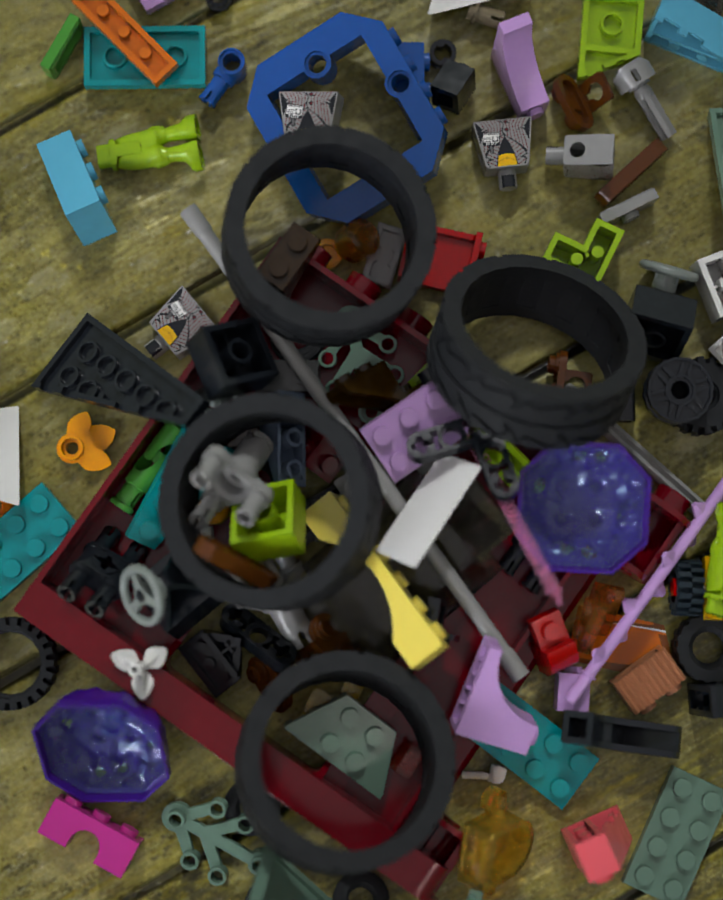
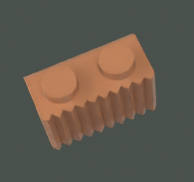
M657 645L610 679L609 683L630 712L635 715L639 713L644 715L656 707L657 703L655 701L661 696H671L679 691L682 687L681 682L686 677L666 648Z

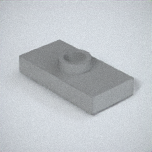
M650 188L600 212L597 218L612 225L621 220L623 224L629 223L640 216V211L654 205L659 196L655 188Z
M379 222L377 226L379 236H374L362 275L370 279L378 287L390 290L405 239L401 228Z

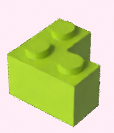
M596 218L583 244L555 232L543 257L550 261L553 259L574 266L594 276L597 281H601L625 231Z

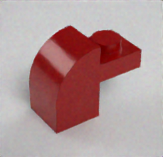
M553 607L527 620L534 641L530 642L529 646L540 672L546 676H551L579 661L576 642L569 637L559 609Z

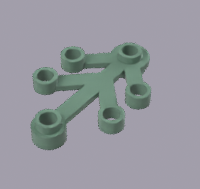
M349 305L341 308L339 311H351L358 309V307ZM379 332L368 338L377 343L379 349L386 354L395 352L398 347L397 340L391 335H384ZM385 339L393 340L394 346L391 350L383 348L382 343ZM362 341L349 344L351 351L333 380L327 382L325 389L329 392L330 385L333 384L334 380L348 372L351 374L354 369L370 361L373 366L383 360L363 348ZM327 347L321 351L318 356L320 365L325 368L334 367L337 364V353L341 347ZM326 353L333 355V362L329 365L324 364L322 360L323 355ZM386 362L390 370L398 369L401 372V376L397 380L398 383H401L405 377L404 370L400 366L390 365ZM359 408L358 410L360 419L366 424L383 413L378 411L376 417L370 418L366 414L367 409Z
M215 797L211 802L191 807L183 801H173L167 804L162 812V822L168 830L175 832L183 853L180 858V864L184 869L194 870L201 861L200 852L194 849L190 835L191 832L200 837L210 867L208 880L212 885H223L229 874L227 867L222 863L218 848L247 863L249 870L256 875L258 866L255 864V861H260L264 847H258L252 851L225 836V834L237 831L245 835L253 831L251 826L245 827L241 823V820H247L244 812L239 817L205 825L196 819L208 815L214 819L224 817L229 807L225 798ZM213 805H221L223 811H216ZM172 815L180 816L181 822L173 819ZM186 856H192L195 862L187 861ZM219 871L223 877L217 878L213 872Z

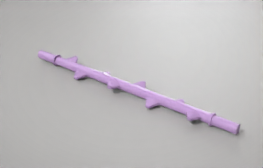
M723 477L705 502L692 503L691 508L694 518L691 521V525L684 530L670 551L662 553L661 564L636 598L623 599V617L602 646L592 651V660L585 669L581 670L582 674L564 697L572 705L575 706L590 683L596 680L595 676L618 644L628 639V630L651 598L665 596L664 580L687 548L693 547L696 544V536L715 511L716 504L723 502Z

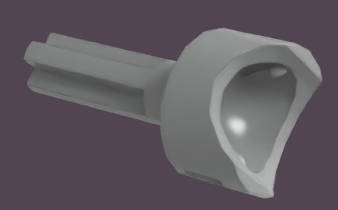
M637 57L615 72L613 84L620 96L627 91L629 94L634 92L637 102L662 142L677 133L652 88L647 84V82L651 81L649 78L656 74L649 60Z

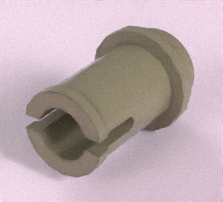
M477 3L469 5L466 19L471 20L470 24L477 22L498 29V25L501 22L491 19V16L503 20L506 11Z

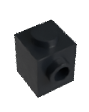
M447 59L430 85L433 94L431 97L432 105L440 106L444 110L459 115L476 89L475 69L464 63Z

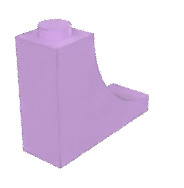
M529 12L499 23L491 52V59L516 117L531 116V119L535 120L545 113L544 111L547 109L550 100L543 85L534 53L532 40L533 22Z
M484 635L450 717V723L454 733L526 755L530 745L533 746L537 740L538 726L530 713L517 708L502 694L498 670L503 650L496 638Z

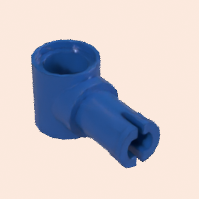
M227 48L219 54L218 66L212 73L214 77L202 94L199 95V99L203 103H209L208 106L214 109L228 88H232L234 84H238L245 79L247 66L244 55L240 50ZM230 62H238L240 64L239 68L234 71H229L225 67Z

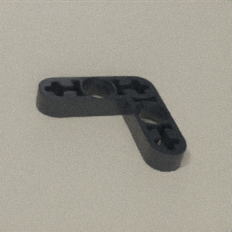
M459 418L415 432L407 440V455L411 461L417 464H426L474 449L491 496L496 501L505 503L512 501L518 494L519 479L504 440L489 434H482L480 430H477V427L472 425L471 421L467 422L465 419ZM464 427H468V433L470 432V440H466V430L464 429ZM449 431H455L460 434L461 440L456 445H448L442 439L444 434ZM437 436L440 448L436 450V445L433 444V437ZM422 442L423 446H427L426 453L421 454L419 450H415L416 443ZM489 450H497L502 454L503 458L497 464H489L484 459V455ZM502 470L505 483H512L509 487V492H504L502 488L496 489L499 487L497 473Z

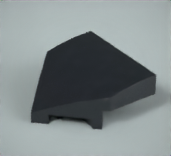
M202 629L178 648L215 698L242 677V637Z

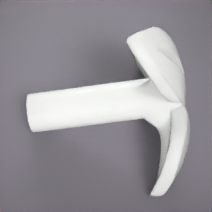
M152 646L146 649L143 661L139 660L135 650L120 649L111 653L114 665L119 670L128 672L129 675L133 676L131 686L135 695L140 700H145L153 691L155 683L154 678L147 670L148 668L160 669L165 664L168 656L167 649L163 646Z

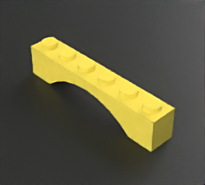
M329 491L306 509V523L318 540L337 545L343 535L349 515V500L343 494L339 496ZM374 544L373 550L365 564L376 575L388 599L393 623L392 643L411 669L420 670L450 647L445 641L448 635L437 621L431 622L426 615V612L429 610L426 604L418 595L412 596L406 588L410 584L407 578L399 569L396 571L392 569L388 563L391 558L376 552L379 544L377 546Z

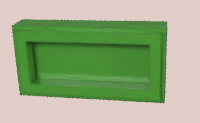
M72 13L67 17L40 63L45 74L53 79L58 78L84 33V26L80 18Z

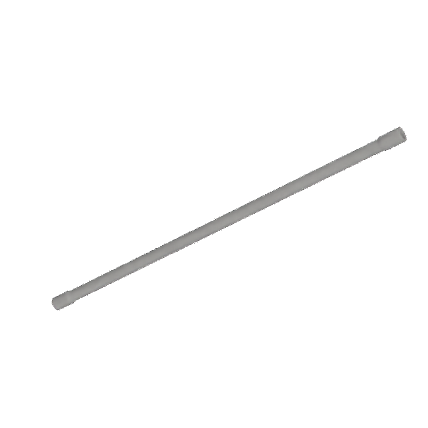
M192 204L180 213L181 217L193 234L200 239L226 276L221 260V241L213 232L212 226L197 205ZM260 323L317 405L347 426L365 446L377 471L381 494L398 517L407 504L403 496L338 405H333L329 402L325 395L328 391L293 342L271 332ZM433 541L424 555L483 637L484 635L494 637L498 640L503 650L499 663L513 682L519 681L529 673V670L514 649L507 644L435 541Z

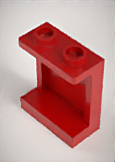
M436 226L437 241L431 269L421 287L445 292L448 282L457 272L461 273L464 271L462 268L476 260L483 259L487 243L481 242L482 232H477L476 235ZM406 244L404 245L397 282H400L405 265Z

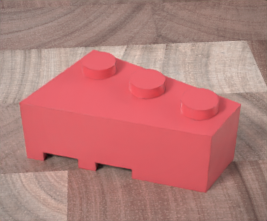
M618 805L561 829L576 866L590 884L593 882L602 884L615 877L613 873L621 870L633 840Z

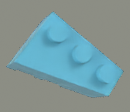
M661 0L643 41L723 73V17L695 0Z
M67 130L36 144L65 216L82 244L86 246L117 232L105 205L109 203L102 186L97 187L95 180L99 179L92 162L86 163L84 159L89 154L82 139L75 140L72 132Z

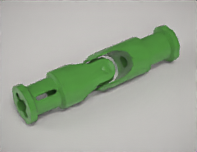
M167 423L162 426L143 455L126 475V482L116 496H112L109 499L113 504L129 515L134 513L133 508L150 488L181 427ZM165 447V451L163 453L160 452L161 448Z

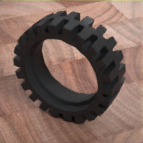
M22 617L0 618V634L13 632L22 634L32 640L39 650L41 659L40 672L33 685L25 691L17 694L0 692V710L2 711L23 709L39 701L50 691L51 686L55 683L56 673L59 672V652L56 651L55 647L57 645L55 641Z

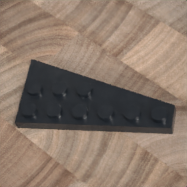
M88 313L31 385L41 392L183 428H188L211 404Z

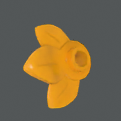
M87 411L81 412L69 420L66 434L57 443V454L62 461L69 464L79 463L87 471L107 469L112 465V462L104 451L113 443L116 430L107 425H92L89 413ZM72 443L78 445V451L75 454H69L68 446Z

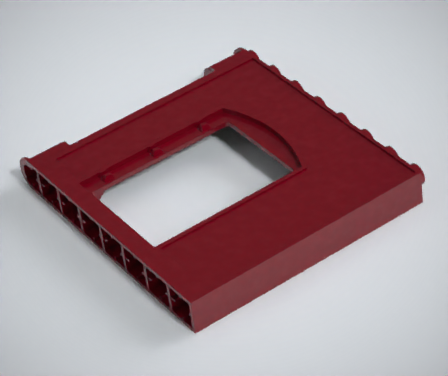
M280 236L279 239L276 241V243L274 244V246L271 248V250L269 251V253L266 255V257L264 258V260L261 262V264H260L259 267L257 268L258 270L261 268V266L264 264V262L266 261V259H267V258L269 257V255L272 253V251L274 250V248H275V247L277 246V244L280 242V240L282 239L281 236ZM319 245L290 297L291 301L307 308L335 312L349 305L358 308L368 306L377 301L383 292L374 282L356 271H352L346 281L331 272L326 266L332 259V256ZM237 297L219 323L249 317ZM407 307L389 327L380 331L382 334L391 335L397 340L398 347L395 352L391 354L383 353L379 349V345L370 339L362 340L363 348L390 365L400 366L405 373L403 381L399 383L400 387H402L427 363L426 348L429 341L427 336L432 331L433 325L422 315ZM260 325L273 359L281 360L273 351L270 338ZM388 338L383 341L382 346L385 350H391L394 342ZM293 342L297 349L306 346L304 344ZM350 345L342 346L338 351V361L334 367L325 368L321 366V383L324 387L337 374L351 351ZM331 353L323 355L322 360L324 364L329 365L333 362V355ZM191 360L178 380L193 391L204 387L193 360ZM392 369V374L398 380L401 372L398 369ZM334 383L330 385L329 390L335 388ZM251 391V392H247V393H244V394H245V395H248V394H252V393H256V392H255V391ZM305 397V400L318 406L312 397ZM338 405L345 417L359 429L366 425L359 417V408ZM366 410L368 417L374 418L377 416V410ZM149 419L13 611L146 706L154 709L160 716L234 768L236 746L245 719L173 669L170 664L171 658L192 629L177 640L166 633L159 623L152 627L142 626L130 617L121 598L112 601L101 618H95L93 616L98 608L96 607L92 614L89 615L85 610V604L96 591L85 585L73 602L65 601L70 594L69 591L63 599L57 594L58 586L69 575L71 563L81 556L83 548L87 543L97 539L105 526H113V529L108 534L109 536L115 529H118L121 533V539L111 550L118 555L123 556L131 542L134 541L126 537L125 533L146 494L141 497L133 508L134 513L132 515L124 512L109 499L112 496H116L126 482V475L165 424ZM305 426V436H307L312 428ZM364 438L363 442L365 443V445L368 447L373 456L376 455ZM520 443L518 445L514 444L530 461L544 450L525 447ZM165 447L161 448L160 452L163 453L165 451ZM470 450L452 455L478 465ZM572 450L571 453L573 455H580L582 451ZM480 469L445 524L471 543V550L456 570L457 574L464 583L468 579L474 582L469 589L507 644L514 649L529 670L526 676L517 682H513L499 663V682L516 694L536 665L529 643L533 642L534 638L527 620L555 607L559 609L565 623L597 574L556 572L552 578H556L553 584L559 583L556 589H562L558 594L561 599V605H559L556 600L558 596L548 595L544 585L538 595L533 594L528 588L521 585V582L525 580L533 568L528 555L518 567L513 577L506 574L504 569L498 568L496 566L497 563L500 562L512 545L511 537L515 535V531L512 529L510 521L507 520L505 512L502 511L500 503L491 496ZM260 470L257 474L258 478L264 484L271 483L269 475L265 471ZM427 472L404 496L409 499L411 498ZM540 479L533 483L532 490H536L539 487ZM504 482L505 491H509V486ZM659 484L654 493L651 492L648 544L618 570L635 581L646 585L661 563L662 553L669 551L682 530L689 528L692 524L684 516L692 505L691 502L674 489L664 484ZM517 494V496L513 499L514 503H513V502H509V503H507L505 506H509V505H511L512 503H513V505H516V506H517V503H518V494ZM515 506L509 508L507 511L513 510ZM230 509V514L223 523L218 525L209 524V526H213L215 540L232 548L230 545ZM517 511L511 513L509 516L515 515ZM624 512L620 514L622 522L627 520V514ZM163 540L155 550L147 547L148 554L140 564L150 569L169 553V549L165 541ZM140 543L139 546L136 548V550H135L136 552H137V551L140 549V547L142 546L141 543ZM587 549L583 551V555L585 558H591L593 556L591 550ZM573 550L570 551L567 557H570L573 554ZM130 581V582H129V591H130L131 599H132V601H133L134 598H135V597H134V590H133V588L130 586V585L132 584V581ZM445 586L438 598L448 601L443 629L446 633L460 636L459 642L450 641L449 648L422 669L413 670L412 675H415L434 694L446 715V721L448 720L455 742V784L480 747L470 738L455 734L450 723V717L481 645L483 636L449 588ZM556 589L548 590V593L555 594ZM146 605L140 610V613L146 617L153 615ZM152 646H163L168 651L167 660L160 669L148 668L147 672L155 680L154 688L145 700H140L135 695L131 686L133 676L129 675L128 672L119 670L114 665L111 653L120 649L135 650L139 660L143 661L146 649ZM399 653L394 662L407 668L409 665ZM375 691L371 693L364 706L396 731L384 793L381 799L377 798L327 760L320 767L314 768L265 733L262 741L260 754L261 769L267 792L349 850L372 848L387 841L403 826L413 811L421 789L423 768L421 751L415 733L402 712L387 698ZM444 813L437 827L417 849L398 861L377 868V870L419 900H438L435 895L472 841L473 836Z

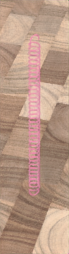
M471 449L470 451L473 453V456L475 457V460L479 465L477 457L474 455L475 451H472ZM499 477V478H500L499 483H503V484H502L500 487H498V488H505V490H506V487L503 486V485H504V482H500L502 478ZM499 502L502 511L505 512L507 520L510 521V525L515 531V535L520 540V544L526 550L525 554L531 560L530 562L536 570V574L542 580L541 583L544 585V589L547 590V594L557 595L558 599L556 600L561 605V599L558 594L562 589H556L559 583L553 584L556 578H552L554 574L549 573L551 571L550 568H546L548 563H544L545 558H541L543 554L538 553L540 549L536 548L537 543H533L535 539L531 538L532 534H527L530 530L525 529L527 524H523L524 519H521L522 515L518 514L519 510H515L517 506L513 505V503L505 506L509 502H505L502 506V502ZM515 506L513 510L507 511L509 508ZM518 511L515 515L509 516L511 513ZM523 521L521 524L515 525L517 522ZM525 525L523 529L517 530L519 527ZM528 530L525 534L520 535L523 531ZM527 535H531L529 538L522 540ZM536 545L534 548L528 549L530 546ZM556 589L555 594L548 593V590Z

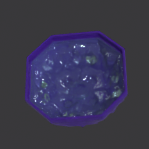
M591 442L579 447L573 445L569 449L542 450L519 471L517 510H519L518 514L522 515L521 519H524L523 524H527L525 529L530 530L529 532L525 530L520 535L528 532L527 534H532L531 538L535 539L533 543H537L536 548L540 549L538 553L543 554L541 558H545L544 563H548L546 568H550L551 571L614 574L648 544L652 478L618 443ZM523 521L517 522L516 525L521 524ZM525 525L519 527L517 530L523 529ZM527 535L522 540L529 538L531 535ZM532 545L528 549L534 548L536 545Z
M97 687L75 690L58 700L32 729L45 780L81 802H145L170 778L169 746L166 738V729L160 715L154 709L138 701L127 691H105Z

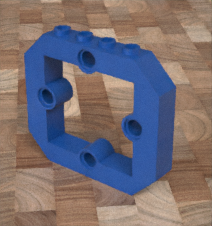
M339 12L257 65L247 110L264 140L268 143L284 134L282 115L275 103L279 99V91H291L308 79H311L318 85L331 83L337 75L338 67L336 62L366 43L386 77V91L395 102L402 104L422 139L420 143L401 155L414 166L424 183L437 176L448 136L444 124L448 123V120L440 106L433 108L428 98L432 97L433 94L424 79L418 82L413 74L418 68L409 53L403 56L398 46L402 44V41L394 27L387 29L383 21ZM319 61H326L325 69L320 73H314L315 64ZM400 80H409L407 90L404 92L395 91V86ZM306 168L285 175L304 210L312 217L345 225L357 218L367 219L390 205L382 193L364 179L358 180L330 198L313 168ZM357 219V220H355L353 223H350V224H348V225H349V226H350V225H351V226H356L357 224L361 223L363 220H362V219H361V220H358V219Z

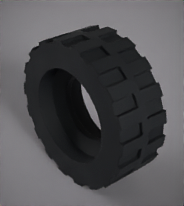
M703 613L698 617L689 616L687 620H683L679 624L680 626L673 633L674 638L671 640L672 658H675L676 664L683 671L682 673L694 680L706 683L722 682L723 651L715 662L703 663L693 653V642L699 634L711 632L720 638L723 645V621L703 620Z

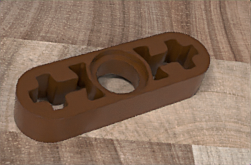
M656 138L602 187L593 198L603 208H606L648 170L668 148Z
M201 534L192 548L205 560L261 589L273 588L279 578L268 567L208 535Z

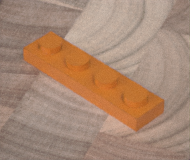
M71 0L73 5L156 87H159L179 67L178 63L115 0Z

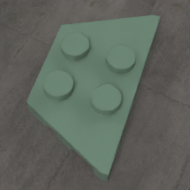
M346 692L332 698L329 703L320 704L310 709L309 713L284 723V729L377 798L381 799L384 793L396 737V731L393 727Z

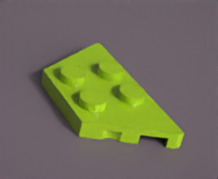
M645 0L582 1L576 81L590 78L598 71L605 72L624 65L640 56Z

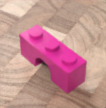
M68 793L67 795L60 794L56 797L37 832L63 847H66L72 841L76 832L82 830L92 832L99 841V852L93 863L122 878L144 839L138 836L139 831L126 823L120 826L110 820L112 816L99 808H95L93 811L84 806V802L79 801Z

